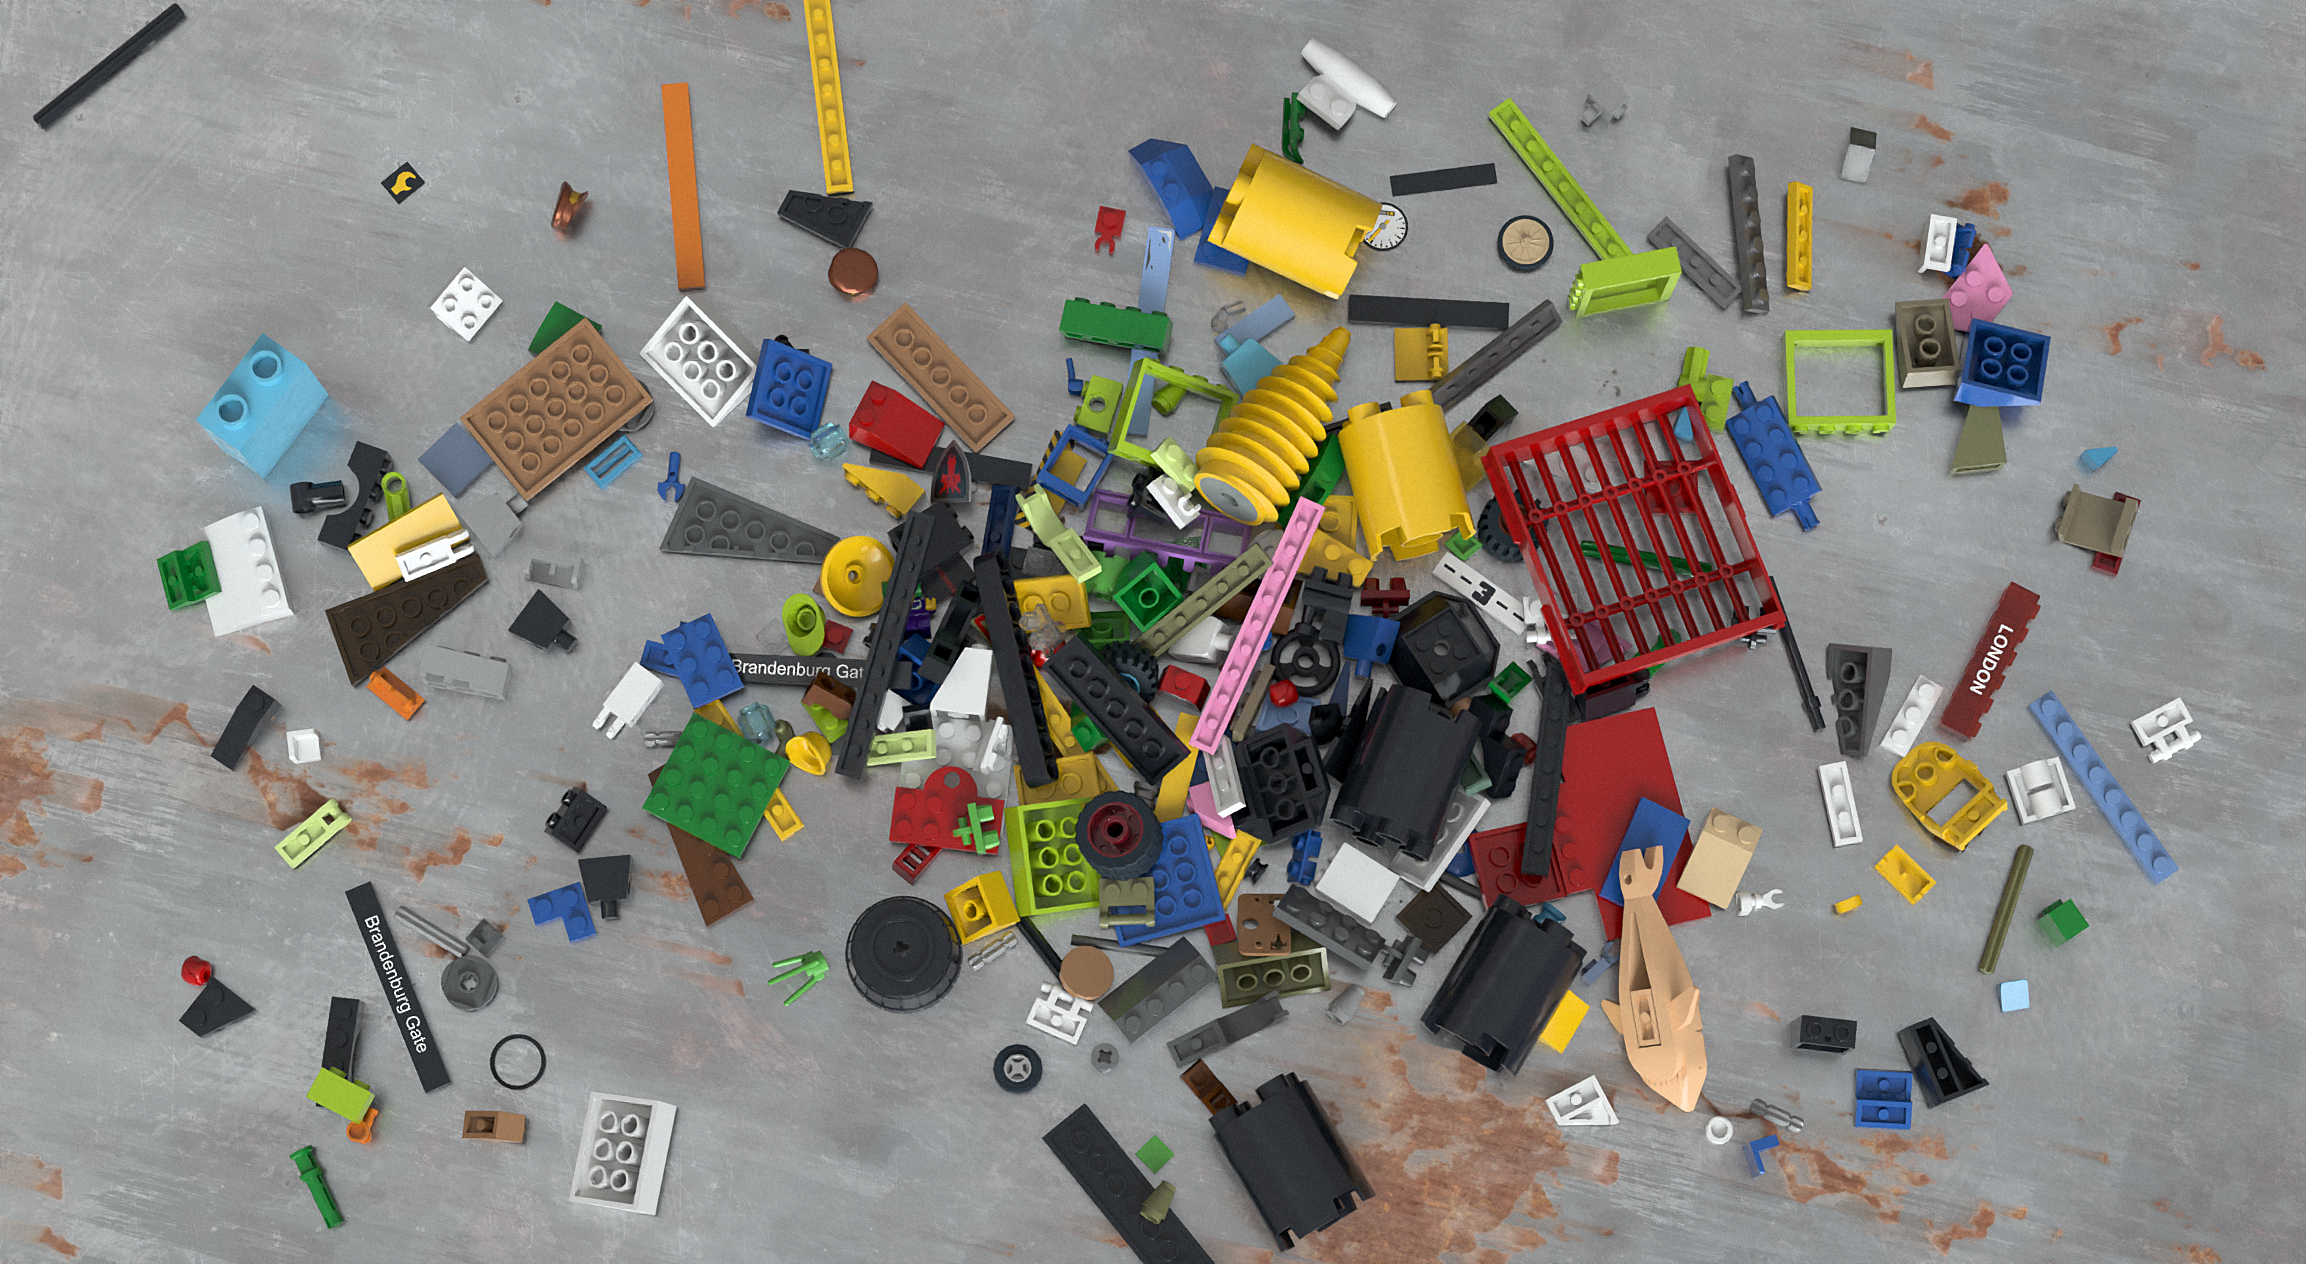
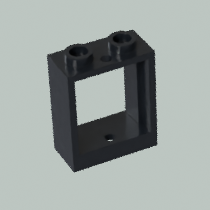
M1801 1015L1792 1021L1790 1049L1845 1055L1855 1049L1857 1021Z

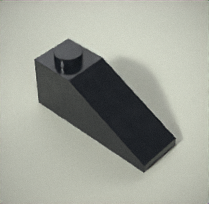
M252 685L233 713L211 757L234 772L281 704L255 685Z

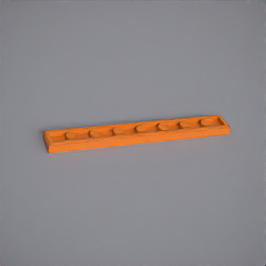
M688 82L663 84L661 88L679 291L705 289Z

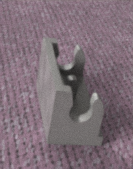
M528 546L523 572L525 580L578 591L585 563L582 557Z

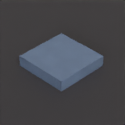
M457 422L418 458V461L455 498L459 497L494 463L489 454Z

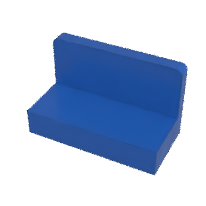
M1776 1134L1742 1146L1753 1178L1765 1173L1759 1153L1780 1145Z

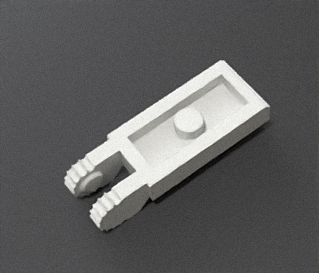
M463 528L454 531L447 536H441L395 555L405 581L408 582L455 563L457 559L475 551L472 543L460 546L453 551L450 547L451 544L469 536L467 529Z

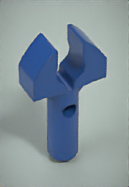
M676 451L671 452L669 456L667 479L664 482H658L657 490L664 502L667 500V490L671 488V485L676 490L675 503L682 499L686 490L685 484H680L678 481L680 453Z

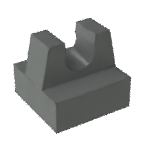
M483 918L465 939L487 958L505 937Z

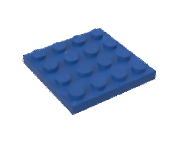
M1198 813L1161 823L1164 835L1162 853H1160L1157 863L1150 868L1151 870L1140 875V877H1155L1156 926L1147 927L1146 924L1114 925L1120 948L1227 920ZM1146 905L1110 907L1111 915L1146 913Z

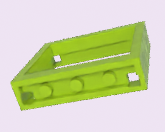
M1676 246L1580 264L1578 272L1575 274V280L1572 281V288L1569 289L1570 295H1567L1569 310H1574L1575 318L1668 301L1682 273Z
M1892 329L1784 331L1781 337L1784 416L1793 432L1806 434L1808 430H1819L1821 434L1835 433V430H1846V433L1856 434L1861 433L1862 430H1873V433L1889 432V429L1895 426L1896 405ZM1883 346L1885 415H1796L1794 347Z
M1145 356V358L1134 361L1107 452L1145 467L1152 466L1165 473L1150 456L1153 451L1124 441L1144 374L1220 402L1211 435L1218 432L1219 423L1223 419L1230 418V411L1238 403L1240 395L1231 392V389L1227 388L1226 385L1217 384L1215 386L1208 383V379L1203 376L1193 375L1192 377L1184 374V369L1180 367H1166L1160 364L1161 361L1159 359H1151Z

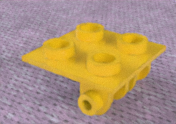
M1431 324L1430 328H1394L1395 381L1441 380L1449 374L1448 328H1440V324Z

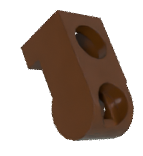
M819 670L807 686L801 702L810 707L815 702L828 709L834 717L845 720L850 718L857 694L847 685Z

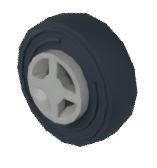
M1021 1044L1010 1045L1001 1050L995 1058L993 1066L995 1080L1000 1087L1007 1092L1015 1094L1026 1093L1036 1087L1041 1079L1043 1070L1041 1059L1036 1051L1027 1045Z

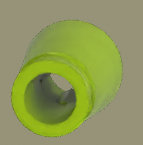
M1168 383L1153 394L1154 397L1151 399L1152 405L1163 415H1166L1168 412L1172 413L1187 390Z

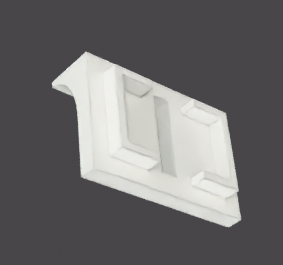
M998 716L997 721L990 719L972 769L973 771L988 775L990 770L995 771L999 760L996 757L997 748L1000 742L1005 743L1009 732L1004 718Z

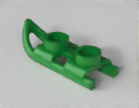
M1293 92L1291 103L1290 98L1286 97L1283 102L1282 150L1287 159L1303 164L1304 160L1299 154L1297 143L1301 144L1304 139V129L1300 128L1298 118L1304 116L1305 105L1296 99L1299 93ZM1288 145L1291 147L1292 154L1289 151Z

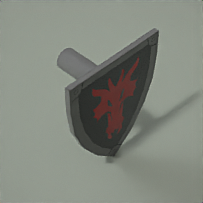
M952 440L937 462L932 479L931 503L939 501L971 502V492L977 489L976 482L971 481V472L967 458L955 440Z

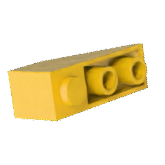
M848 463L842 465L843 472L846 473L844 478L854 486L860 484L866 489L864 493L877 503L879 500L887 506L885 510L896 519L902 517L904 520H907L909 510L915 511L926 497L925 490L905 474Z

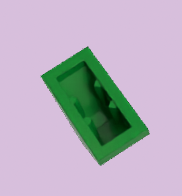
M1512 661L1488 684L1485 692L1509 706L1533 678Z

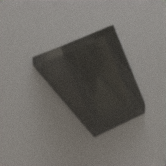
M1854 127L1850 128L1839 178L1866 183L1876 150V132Z

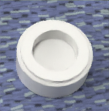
M1715 1116L1707 1121L1704 1131L1710 1142L1723 1144L1732 1137L1733 1126L1726 1117Z

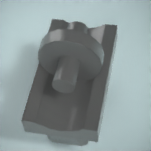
M1406 935L1403 942L1396 939L1392 947L1384 944L1381 950L1387 955L1382 963L1389 967L1382 978L1389 982L1412 986L1417 974L1408 969L1410 962L1414 960L1418 964H1423L1430 954L1421 945L1423 941L1416 936Z

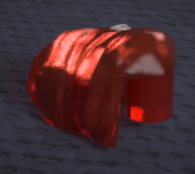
M1524 733L1513 734L1511 738L1528 749L1524 758V764L1532 763L1536 757L1537 744Z

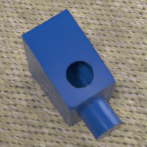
M1349 614L1345 630L1343 654L1347 658L1357 660L1354 675L1371 678L1373 663L1387 664L1389 662L1400 622L1382 617Z

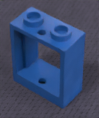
M1068 424L1038 474L1036 484L1039 483L1042 488L1084 510L1094 493V489L1097 488L1115 455L1107 452L1110 444L1108 440L1101 437L1099 439L1089 435L1090 431L1081 425L1076 424V426ZM1071 439L1104 457L1084 492L1051 474Z

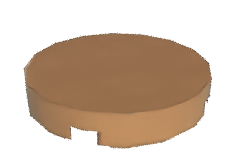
M1079 946L1072 949L1062 959L1060 964V981L1064 989L1076 998L1080 997L1085 1000L1099 998L1111 987L1114 979V970L1110 959L1101 950L1093 946Z

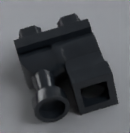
M1314 566L1309 579L1306 578L1302 593L1304 605L1302 620L1295 624L1293 633L1314 638L1316 627L1312 623L1316 612H1322L1325 614L1319 633V640L1343 645L1354 590H1352L1353 575L1339 572L1336 585L1325 583L1328 569Z

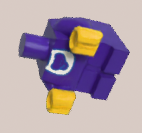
M921 597L914 598L904 633L905 640L911 638L915 633L923 638H932L930 615L936 613L935 598H932V600H929V598L921 600Z

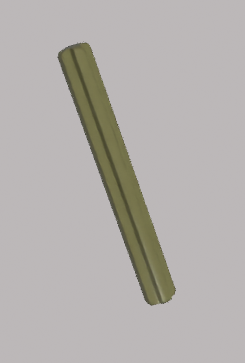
M2022 844L2018 848L1979 966V970L1983 973L1993 974L2034 853V849L2028 845Z

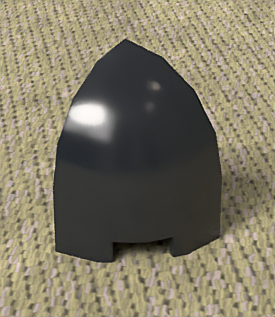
M1338 703L1316 705L1311 708L1308 723L1312 736L1316 738L1318 746L1332 741L1338 735L1342 726V714Z

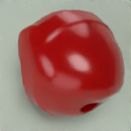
M1284 679L1269 686L1271 702L1278 709L1291 707L1298 702L1297 688L1292 681Z
M198 956L186 958L181 968V978L194 986L205 984L212 972L210 962Z

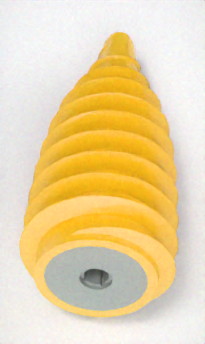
M1338 326L1337 329H1333L1327 336L1323 337L1322 341L1316 346L1309 347L1305 355L1291 357L1288 365H1278L1272 369L1271 376L1260 378L1257 381L1256 389L1246 392L1242 403L1232 407L1230 418L1223 419L1219 423L1218 432L1208 437L1207 447L1197 452L1195 462L1199 471L1194 477V484L1202 497L1219 512L1237 522L1257 526L1262 522L1272 523L1277 521L1278 513L1275 507L1288 506L1290 498L1286 491L1292 492L1299 489L1300 483L1296 475H1305L1309 471V465L1305 458L1313 459L1318 455V449L1314 441L1326 439V432L1321 423L1333 421V414L1327 403L1334 404L1338 401L1333 386L1334 383L1340 382L1338 371L1341 363H1344L1343 358L1351 342V333L1346 328Z

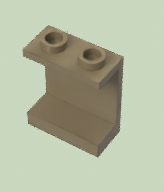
M2074 484L2072 492L2067 491L2064 498L2063 506L2066 507L2064 516H2059L2057 519L2055 531L2058 532L2059 540L2123 558L2139 509L2138 501L2126 498L2125 503L2092 495L2081 492L2080 485Z

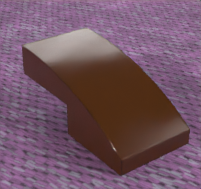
M1202 1059L1197 1060L1180 1075L1184 1083L1213 1116L1234 1103L1238 1104L1237 1100Z

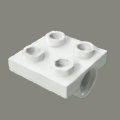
M461 265L427 307L435 313V316L441 322L469 342L501 304L502 300L466 267Z
M2059 756L2048 760L2035 761L2005 773L2022 825L2076 808Z

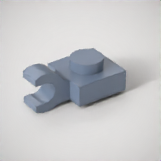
M1613 941L1608 942L1603 947V957L1600 961L1597 962L1593 959L1582 969L1585 974L1580 979L1587 987L1613 963L1620 961V953L1615 957L1609 954V948L1614 944Z

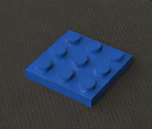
M763 339L745 416L805 440H815L832 363L772 339Z

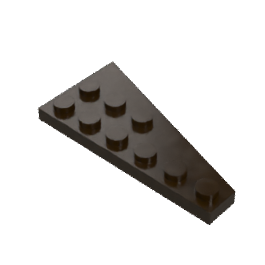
M479 554L456 561L408 582L402 581L325 610L353 687L488 581Z

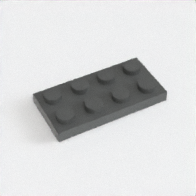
M1294 884L1290 886L1272 914L1274 917L1366 972L1386 941L1377 931L1364 927L1353 917L1344 915L1334 909L1330 903L1317 899L1306 889L1297 887Z

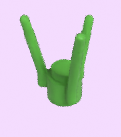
M820 950L815 953L810 951L806 954L772 964L774 968L801 962L802 965L768 980L769 985L780 982L802 971H805L808 977L813 975L809 981L784 1001L785 1006L796 1000L817 981L825 978L823 972L828 971L829 967Z

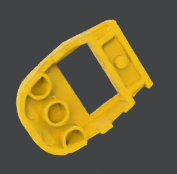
M1930 741L1919 744L1897 763L1892 772V786L1907 808L1931 833L1961 851L2002 811L2005 812L2008 809L2005 798L2001 800L1994 792V785L1987 777L1985 778L1977 769V765L1970 759L1968 761L1957 754L1956 750L1941 742ZM1966 779L1980 792L1941 827L1927 813Z

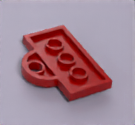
M955 766L939 768L927 778L923 790L896 786L889 842L977 853L973 834H970L971 844L963 846L961 836L953 837L952 831L960 829L958 819L966 817L967 825L970 827L972 825L967 804L976 803V806L992 805L995 820L980 823L982 833L997 830L1000 842L1005 800L978 797V789L973 777L962 768ZM949 773L958 774L960 777L959 785L954 788L947 787L944 783L946 775ZM999 845L987 849L986 854L998 855Z

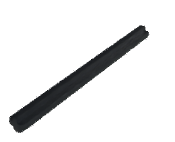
M173 3L33 115V120L41 128L46 127L182 18L184 12L180 6Z

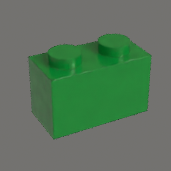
M2071 898L2064 903L2061 899L2052 903L2041 911L2044 916L2037 920L2055 947L2060 946L2089 927V924Z

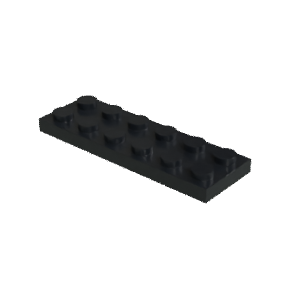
M1081 631L1041 665L1151 786L1155 785L1190 755L1191 751Z

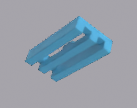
M623 434L583 467V469L602 490L638 460L642 453ZM626 443L627 447H625L621 452H619L615 457H613L597 472H593V469L596 466H598L602 461H604L620 446ZM633 451V453L628 458H626L622 463H620L616 468H614L610 473H608L604 478L600 480V477L604 473H606L610 468H612L628 453Z

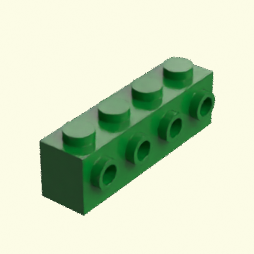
M1075 297L1074 300L1066 299L1059 331L1064 337L1167 355L1173 322L1167 317L1166 313L1160 311H1152L1151 314L1142 313V310L1136 307L1126 306V309H1119L1112 303L1100 302V305L1091 304L1088 299Z

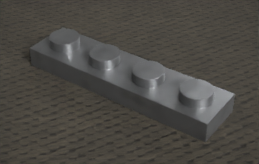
M1667 216L1647 235V238L1659 249L1676 246L1681 269L1724 309L1742 292V286Z

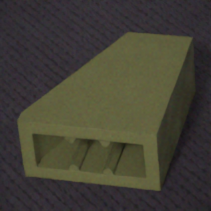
M1970 404L1967 407L1949 464V474L2002 469L2007 463L1999 406L1979 407Z

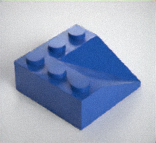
M1972 318L1964 335L1960 359L1961 371L1957 378L1954 401L1979 407L2040 405L2051 337Z

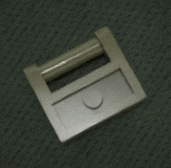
M1139 877L1128 879V881L1099 879V922L1101 929L1109 928L1112 925L1146 924L1147 927L1156 926L1155 877ZM1146 905V913L1109 914V907Z

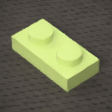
M1171 436L1165 438L1150 456L1170 478L1177 482L1178 488L1186 495L1196 487L1194 477L1199 469Z

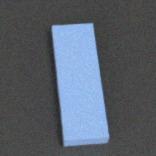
M1279 293L1215 337L1214 341L1225 356H1227L1228 354L1218 342L1228 333H1231L1239 343L1249 337L1258 343L1294 318L1295 313Z

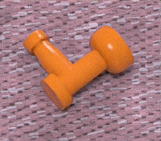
M369 1107L366 1111L367 1114L360 1124L353 1121L350 1122L346 1128L347 1137L356 1143H368L372 1138L370 1129L375 1116L378 1114V1110Z

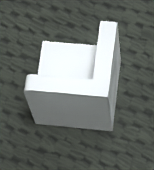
M314 728L287 732L289 758L291 761L299 764L322 760L320 734Z

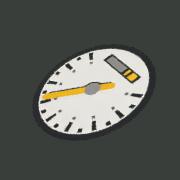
M1379 202L1383 204L1372 232H1367L1363 242L1372 249L1388 251L1398 247L1404 241L1408 232V221L1403 211L1397 206L1387 202Z

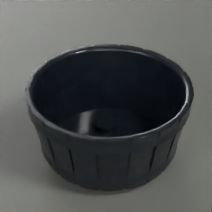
M913 896L886 898L867 908L853 924L845 948L847 973L857 992L873 1006L879 1009L883 1008L884 1011L891 1013H915L940 1002L939 1000L943 999L953 988V984L956 983L962 968V941L954 926V922L937 905ZM902 941L903 944L909 945L910 949L906 950L905 956L901 957L900 953H894L893 949L897 947L896 942Z

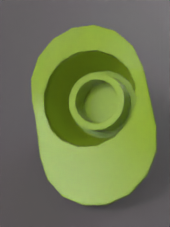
M793 594L786 600L782 609V620L792 651L797 655L811 656L823 644L826 621L825 613L821 606L808 594Z

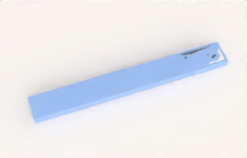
M1149 226L1138 308L1142 310V313L1151 314L1152 311L1164 313L1175 229ZM1132 349L1127 384L1134 361L1145 358V356L1151 359H1158V353ZM1144 374L1127 435L1147 437L1155 377Z

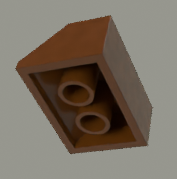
M1258 578L1254 579L1212 614L1223 619L1228 618L1243 623L1262 581ZM1293 579L1277 614L1275 623L1270 630L1272 633L1287 635L1303 581Z

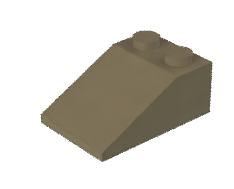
M1949 298L1895 302L1898 365L1902 388L1956 384L1961 368Z

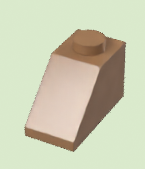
M465 1111L462 1138L522 1143L525 1131V1115L502 1111Z

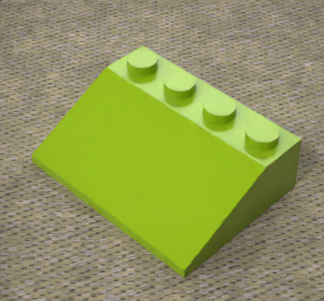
M1091 797L1004 808L1016 908L1019 917L1100 906L1099 879H1102V877L1083 857L1075 839V825L1077 824L1080 812L1084 809V807L1081 808V804L1090 802Z

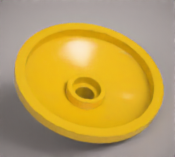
M860 535L846 537L831 547L821 566L820 582L824 596L833 608L845 615L855 617L868 616L881 609L883 604L881 582L888 581V578L890 579L895 562L887 547L872 537ZM851 570L854 572V577L852 580H850L848 577V574Z

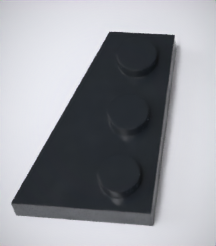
M789 190L777 214L845 249L851 247L873 206V202H859L849 200V198H832L822 196L821 194Z

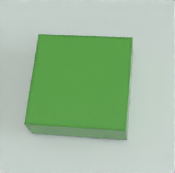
M1460 530L1444 543L1447 549L1462 562L1468 560L1483 545L1474 535L1469 539L1463 540Z
M1154 1135L1135 1155L1156 1174L1175 1154Z

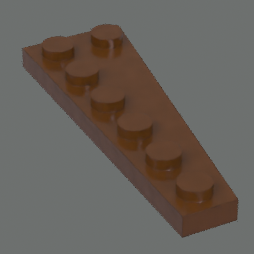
M665 764L648 774L652 787L656 783ZM666 822L700 912L708 928L754 901V898L725 851Z

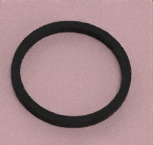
M523 1034L510 1035L500 1040L494 1047L490 1057V1068L494 1078L504 1087L513 1090H522L534 1085L543 1075L546 1065L545 1053L541 1045L533 1038ZM520 1038L532 1042L538 1048L541 1055V1067L537 1076L532 1081L516 1086L507 1084L500 1079L496 1073L494 1061L498 1049L505 1042Z

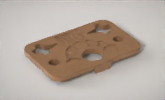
M1246 893L1238 897L1237 931L1239 952L1242 955L1286 956L1291 952V926L1274 917L1272 914L1275 906L1270 905L1276 899L1281 901L1285 894ZM1247 920H1254L1258 923V926L1255 929H1247L1243 926V923ZM1277 936L1280 937L1282 944L1287 945L1282 946V950H1276L1275 946H1271L1276 943Z

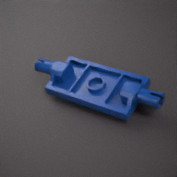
M1744 381L1739 384L1740 386L1736 385L1732 388L1743 407L1742 412L1725 422L1773 516L1792 509L1796 511L1804 530L1812 529L1814 525H1819L1820 521L1817 519L1809 503L1811 502L1810 498L1823 490L1775 396L1771 395L1762 401H1757L1749 386V382Z

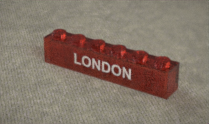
M2012 581L2006 586L1936 728L1964 742L1971 736L1976 737L1982 726V723L1978 722L1982 713L1987 714L1994 700L1990 697L1994 689L1999 690L2006 676L2002 675L2006 665L2010 667L2017 656V652L2014 651L2017 642L2022 643L2028 634L2029 629L2025 626L2029 618L2034 620L2040 610L2041 605L2037 604L2040 595Z

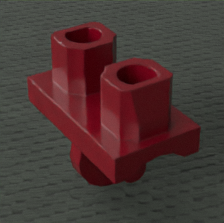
M1403 577L1391 578L1390 590H1380L1378 578H1365L1364 587L1360 595V607H1372V614H1382V618L1389 619V614L1399 613V606H1409L1410 590H1407L1405 579Z

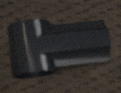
M342 480L317 484L298 482L290 485L292 512L294 514H307L315 512L317 508L345 504L346 496Z

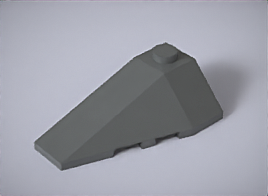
M1829 643L1827 674L1828 679H1832L1834 694L1831 696L1832 702L1836 704L1839 718L1836 724L1842 754L1868 755L1890 678L1892 648Z

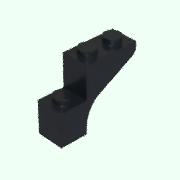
M1487 694L1473 696L1468 712L1475 715L1483 723L1479 736L1483 744L1484 770L1492 783L1491 787L1486 788V793L1492 799L1511 797L1516 787V780L1520 769L1524 765V758L1528 749L1505 734L1514 709L1493 695Z

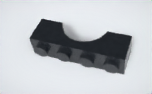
M360 441L356 442L347 466L357 476L359 493L356 501L349 509L339 514L326 516L317 539L322 546L352 556L347 545L363 537L361 535L363 527L370 523L373 515V510H371L374 500L377 501L382 493V479L384 475L391 471L393 461H391V456L387 451Z
M964 579L961 580L919 667L918 675L942 685L971 624V619L975 616L980 606L981 597L978 586Z
M332 996L321 1068L330 1070L331 1066L345 1072L346 1076L344 1079L352 1082L353 1052L357 1036L361 1031L365 1003L359 999ZM316 1103V1107H318V1108H320V1109L330 1110V1109H328V1108H326V1107H324V1106H322V1105Z

